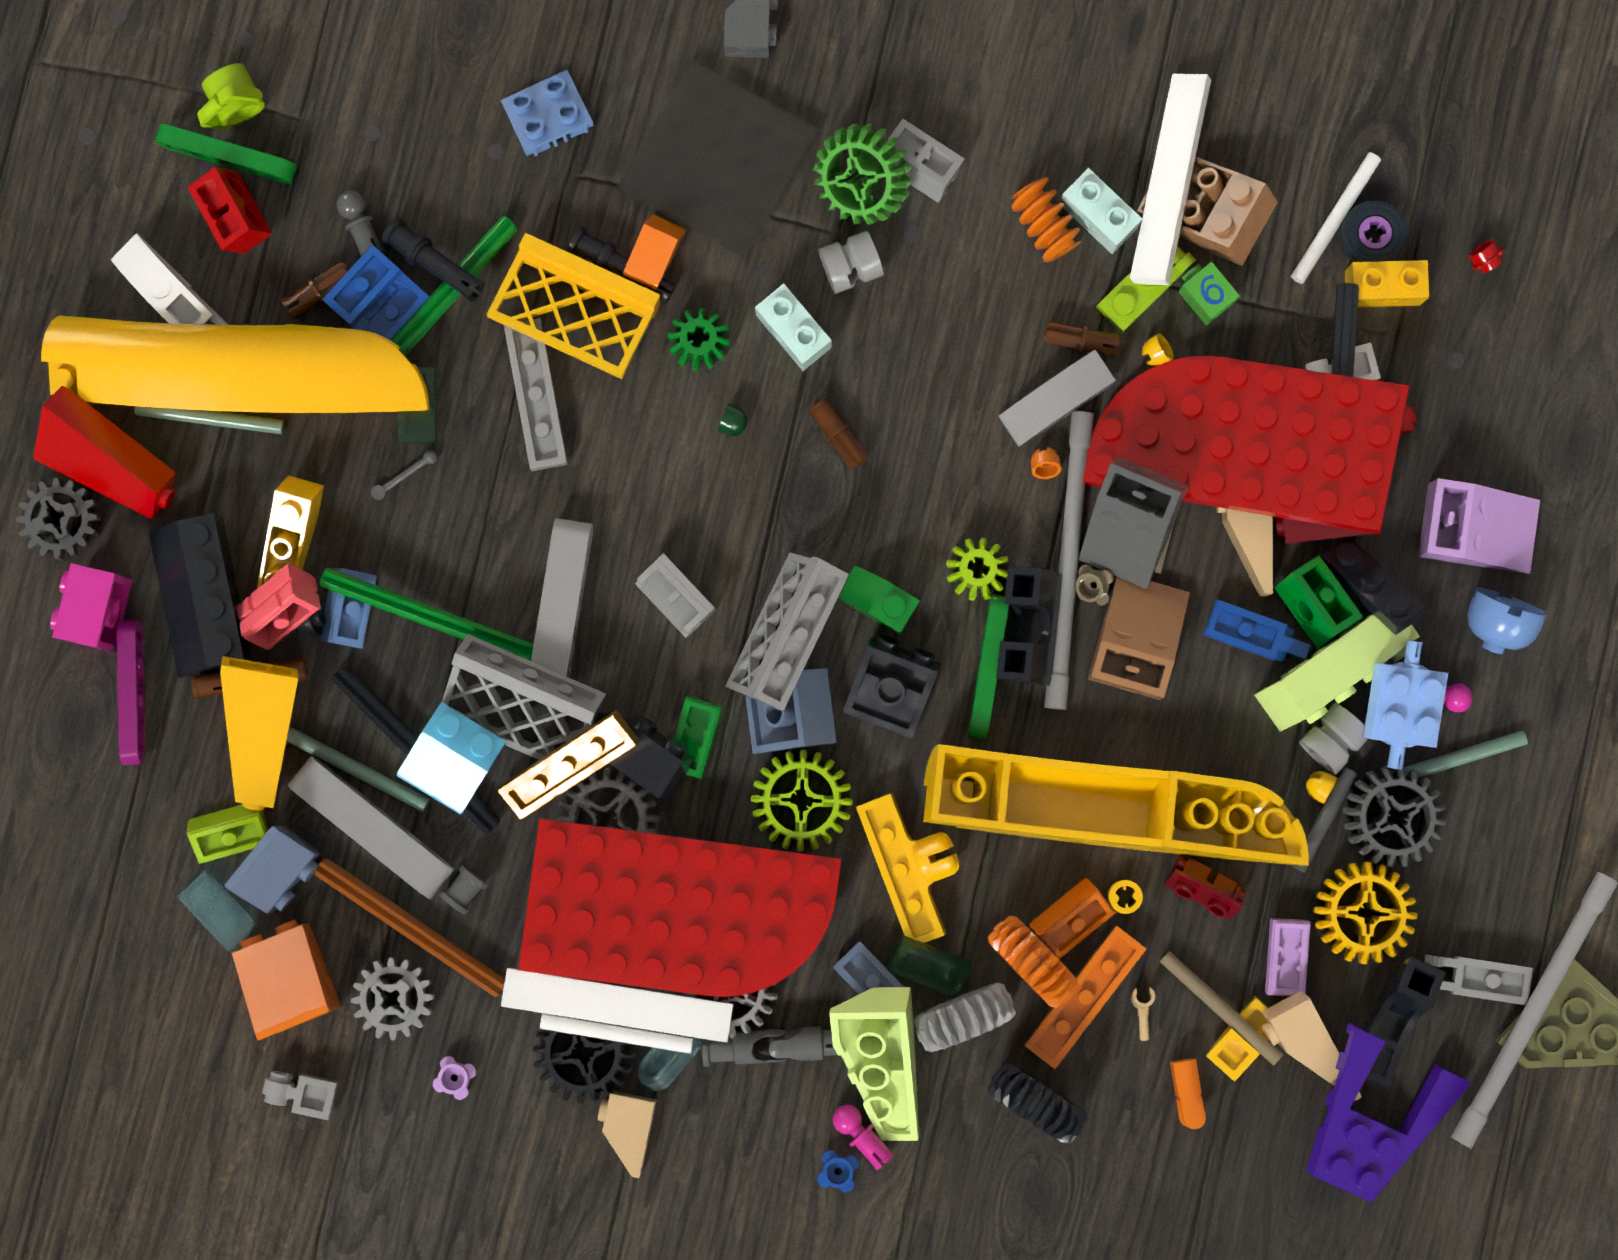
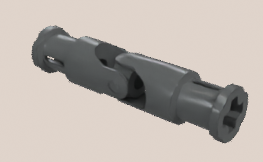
M821 1026L801 1027L790 1032L781 1029L751 1030V1033L747 1034L743 1031H736L737 1035L734 1038L728 1036V1042L702 1039L703 1067H709L711 1063L734 1061L735 1065L782 1062L788 1060V1058L801 1061L823 1060L824 1056L838 1055L833 1047L831 1029L823 1030ZM770 1037L769 1053L771 1055H763L754 1049V1043L761 1038Z

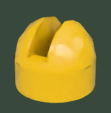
M1157 334L1148 339L1142 347V356L1146 354L1150 356V359L1146 362L1148 365L1157 366L1174 359L1172 348L1162 334Z
M1324 771L1314 772L1306 782L1308 794L1315 800L1325 804L1338 777Z

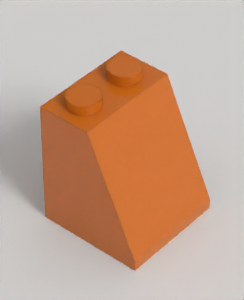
M296 920L287 922L275 928L277 935L263 940L261 934L241 941L242 949L232 953L258 1041L342 1007L309 923L298 926Z

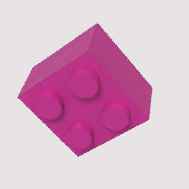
M71 563L69 571H65L61 578L60 592L63 593L60 608H55L51 617L50 628L54 630L52 637L115 652L117 648V625L119 620L124 619L133 580L114 573Z

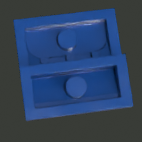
M372 245L322 300L354 329L376 333L391 341L430 296Z

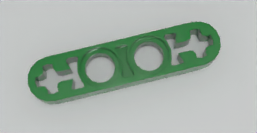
M167 124L159 125L154 143L168 150L284 184H292L297 169L295 163L286 159Z
M991 593L968 728V737L987 740L997 682L996 675L1000 641L1004 639L1009 605L1004 604V595Z

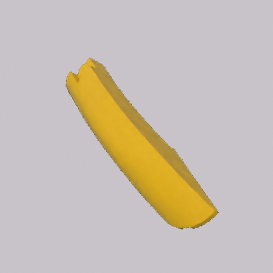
M941 744L933 748L928 760L924 779V786H927L923 822L956 826V828L1152 852L1308 866L1309 864L1307 840L1299 819L1294 818L1280 796L1253 782L1178 771L1054 760Z

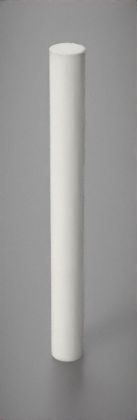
M1371 152L1367 154L1292 273L1291 278L1304 284L1380 163V157Z
M542 1014L540 1029L690 1054L693 1038L549 1014Z

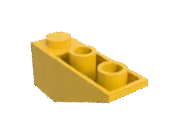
M288 475L275 490L257 589L287 564L303 569L318 520L324 485Z

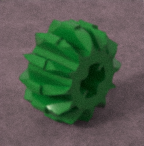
M705 308L699 309L698 318L693 319L692 312L689 309L685 310L686 323L676 318L672 322L673 326L680 332H669L667 334L668 340L676 342V344L669 348L670 354L678 355L682 353L678 360V364L681 367L687 365L690 359H692V370L694 372L699 371L700 361H705L708 370H712L714 368L712 356L720 361H724L726 358L723 351L719 348L730 347V339L721 337L729 331L727 324L716 326L720 319L717 313L712 314L706 320ZM697 332H702L705 339L709 338V340L703 341L701 347L697 348L694 346L693 340L690 342L689 340L690 338H696Z

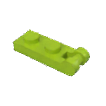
M1177 246L1174 258L1175 266L1172 268L1169 285L1134 284L1130 279L1131 273H1129L1096 308L1123 333L1195 263L1196 259L1189 252L1185 254Z

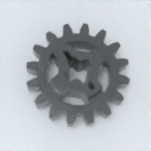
M59 478L53 479L52 487L46 482L40 481V492L36 493L28 490L26 493L31 499L30 502H19L18 506L25 510V516L16 517V522L25 524L26 527L19 532V536L22 538H32L27 547L34 551L40 548V556L49 558L53 552L55 559L64 560L65 551H67L71 556L77 557L79 556L77 549L79 545L88 549L91 547L86 539L88 535L98 536L99 534L96 529L92 528V523L101 521V517L92 514L91 511L98 506V503L94 500L86 501L90 491L85 488L77 491L78 483L69 480L65 487L63 481ZM57 495L70 496L76 502L63 505L62 500ZM42 506L39 515L36 518L37 511L39 507ZM57 511L65 515L60 519V527L53 524L58 519ZM79 521H81L80 528H79L78 532L76 533L75 531H76V529H77V526H78V524H79ZM54 533L55 538L60 543H49L42 536Z

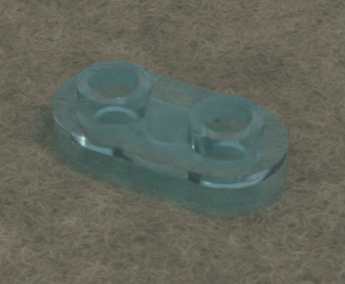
M664 1033L693 1038L691 1054L652 1047L639 1065V1081L653 1091L666 1089L697 1054L702 1038Z

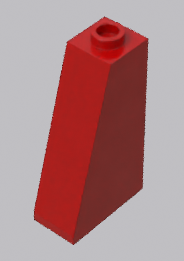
M61 386L42 405L34 460L150 519H153L161 508L167 509L171 505L176 495V489L173 488L176 472L74 392Z

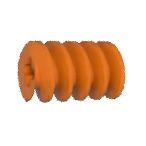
M1048 177L1028 184L1011 197V199H1016L1011 206L1013 212L1024 211L1019 218V222L1022 225L1032 223L1027 230L1028 237L1040 236L1034 244L1037 250L1048 248L1042 256L1044 262H1052L1060 258L1082 242L1074 241L1075 236L1080 231L1079 227L1066 228V225L1073 218L1072 215L1062 217L1058 215L1065 206L1064 202L1056 204L1050 202L1057 193L1056 189L1044 192L1043 187L1049 181Z

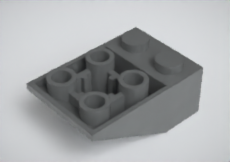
M1122 457L1111 462L1098 494L1078 560L1100 570L1107 569L1114 576L1148 589L1189 485Z

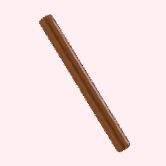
M323 859L314 872L315 876L492 996L498 997L502 994L505 983L504 977L330 859Z

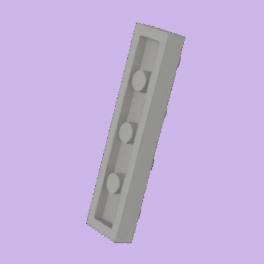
M541 318L533 319L536 329L544 332ZM528 320L521 321L530 326ZM504 325L530 470L537 471L568 465L546 344Z

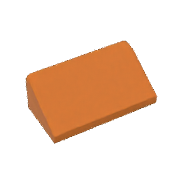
M1085 878L1035 918L1029 925L1047 948L1058 959H1061L1116 912L1091 881Z

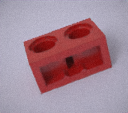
M214 167L187 187L221 250L246 254L273 234L238 171Z

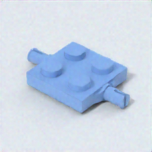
M1410 640L1406 641L1404 662L1392 665L1375 662L1363 734L1364 738L1381 740L1391 745L1387 767L1400 770L1403 768L1406 748L1417 745L1437 748L1448 673L1429 670L1423 665H1419L1423 642Z

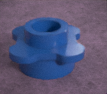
M833 1150L826 1151L822 1156V1161L824 1162L823 1170L817 1177L819 1185L824 1188L829 1186L840 1188L845 1193L851 1191L854 1187L853 1173L859 1166L858 1159L854 1155L844 1157L837 1155ZM836 1168L842 1170L840 1175L835 1174L834 1170Z

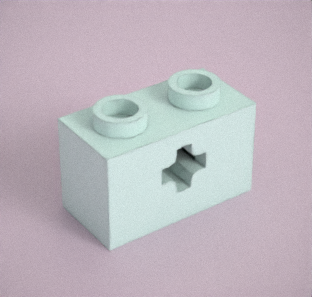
M1089 168L1062 194L1060 202L1065 204L1063 208L1111 254L1138 229L1142 218Z
M784 283L755 307L756 316L802 371L831 349L832 340Z

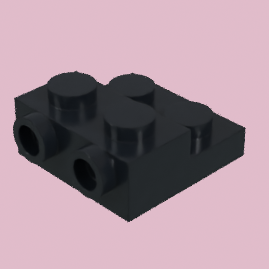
M879 635L878 639L871 637L843 713L913 739L941 663L934 661L935 655L927 650L915 648L912 653L899 648L900 642L893 637L887 635Z

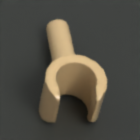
M1149 987V1002L1144 1004L1137 1000V988H1135L1131 994V1002L1134 1007L1138 1008L1140 1040L1147 1041L1149 1040V1006L1155 1000V993Z

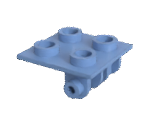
M568 70L501 100L526 156L531 154L538 156V153L551 148L549 142H553L554 147H557L556 139L562 137L566 143L568 142L567 134L573 138L579 134L588 133L587 129L594 126Z

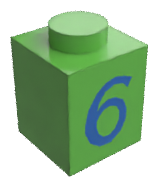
M1212 262L1204 268L1197 264L1181 278L1185 283L1178 291L1206 326L1232 306L1240 297Z

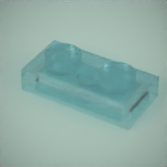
M208 871L201 873L177 896L228 952L233 950L258 926Z

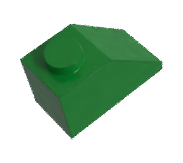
M856 565L846 579L838 596V599L898 636L920 600L889 581Z

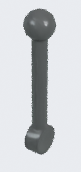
M432 449L427 450L422 459L383 486H374L371 489L372 497L376 500H383L388 490L427 463H435L438 459L437 452Z

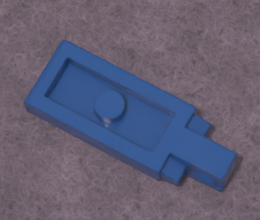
M1217 599L1214 602L1203 636L1272 661L1284 662L1286 655L1303 661L1306 659L1310 644L1292 638L1295 630L1288 628L1287 624Z

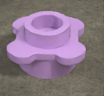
M452 1056L443 1058L440 1062L441 1070L438 1077L433 1080L434 1089L439 1093L444 1091L445 1093L453 1094L458 1100L466 1098L469 1094L467 1087L470 1079L476 1075L475 1067L470 1063L465 1065L458 1063ZM453 1074L458 1076V1080L455 1082L451 1080Z

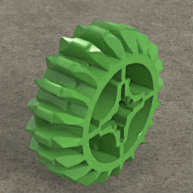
M858 123L849 126L848 130L842 127L835 132L834 136L828 137L823 143L825 147L818 151L816 156L820 161L814 165L813 170L821 174V176L815 179L814 184L824 187V191L820 194L819 198L826 199L828 197L832 203L829 205L828 211H834L836 208L841 210L840 220L847 219L851 215L854 224H860L864 219L868 225L874 224L878 219L885 221L891 216V213H896L902 207L901 201L908 198L910 192L906 188L912 184L913 178L905 173L911 170L912 164L902 161L907 150L901 149L897 151L895 145L898 142V138L893 137L889 141L885 139L886 129L881 128L875 133L873 124H866L861 129ZM845 149H848L850 156L847 158L848 167L841 171V158ZM886 177L884 195L881 199H878L876 193L879 190L878 181Z

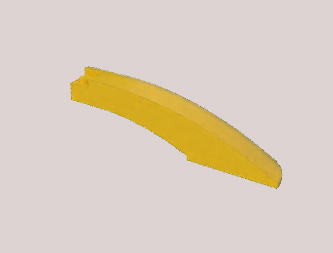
M60 315L54 318L48 325L42 343L41 361L49 363L50 395H53L61 386H64L85 402L168 409L271 413L398 412L430 409L427 388L416 364L412 365L399 351L400 347L381 335L364 330L297 324H170Z

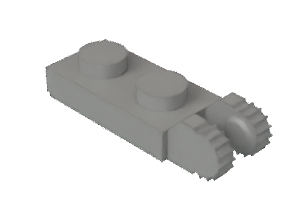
M1425 954L1424 963L1436 967H1453L1452 981H1443L1440 987L1441 990L1450 991V994L1526 1005L1529 1000L1533 968L1455 956V959Z

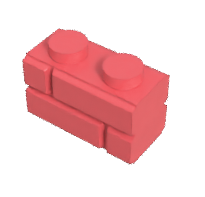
M287 564L279 569L274 576L254 590L250 597H247L237 605L238 618L241 620L239 623L241 636L266 650L275 646L321 608L319 595L316 593L318 591L316 579L311 574L292 564Z

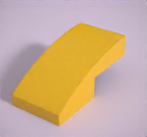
M1254 996L1239 1014L1268 1040L1262 1028V1025L1267 1023L1262 1011L1269 1007ZM1228 1026L1208 1051L1206 1057L1235 1082L1260 1053L1232 1027Z

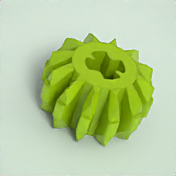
M970 538L966 539L965 548L967 553L957 546L952 550L953 554L961 561L947 560L946 567L958 570V572L948 575L947 581L955 582L960 579L962 583L957 586L955 593L960 595L966 587L970 588L968 595L970 601L975 600L977 590L979 589L984 600H989L991 594L988 585L995 591L1001 592L1003 586L995 577L1007 579L1008 571L997 569V567L1008 563V557L1002 556L995 559L994 555L998 553L1000 546L995 544L989 552L986 551V538L980 539L978 549L974 548L973 541ZM975 560L982 561V568L988 570L987 575L982 573L980 579L974 578L973 571L968 569V564L970 563L973 566Z

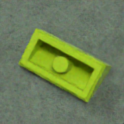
M242 804L192 818L187 824V836L199 864L254 849L269 831L264 811L250 810L244 808Z

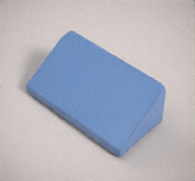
M333 568L336 571L375 585L376 575L344 568ZM328 590L324 609L326 624L322 626V634L319 635V641L363 649L371 605Z

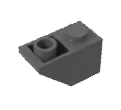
M735 0L725 10V57L769 58V46H776L777 24H770V10H777L778 0Z

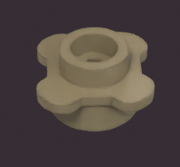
M1088 564L1080 567L1078 570L1079 577L1075 584L1076 596L1086 602L1096 601L1101 606L1107 604L1110 601L1108 591L1110 583L1114 580L1113 574L1107 569L1103 571L1095 570ZM1092 582L1097 584V588L1092 587Z

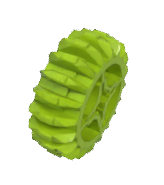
M802 749L800 750V761L794 762L791 751L785 753L788 764L784 766L781 765L777 757H774L771 761L777 770L773 774L765 767L761 769V773L769 778L767 783L764 784L761 781L754 782V787L764 791L763 796H751L752 802L763 803V809L753 811V816L760 817L765 814L767 821L759 825V829L763 831L771 825L775 829L769 836V840L772 842L778 838L779 834L786 836L782 843V847L788 849L791 839L798 840L797 851H803V840L810 839L812 849L816 850L819 847L815 837L820 835L829 844L832 842V838L826 831L830 827L837 833L843 831V828L835 823L837 817L843 820H849L850 814L840 811L841 805H852L853 800L850 798L841 799L840 792L849 791L851 786L850 784L838 786L836 782L845 773L843 770H840L833 776L831 775L829 770L835 764L832 759L828 760L824 767L818 765L822 756L819 752L815 753L813 762L806 761L807 751ZM797 769V783L793 791L786 794H771L775 783L787 772ZM808 770L817 772L826 779L832 789L833 796L817 795L810 790ZM803 780L806 795L813 797V799H821L822 802H813L811 807L807 806L808 810L803 811V820L800 821L798 806L791 804V802H784L782 799L791 798L793 794L797 795L796 791L801 789V781ZM771 805L787 806L794 811L795 832L783 827L776 820ZM816 807H833L829 818L822 826L813 831L806 832L808 813Z

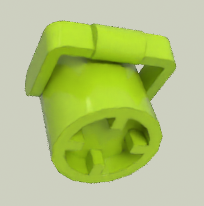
M242 63L227 65L205 78L201 87L209 101L197 112V116L203 128L229 130L232 126L252 119L264 109L263 94L255 86L245 65Z

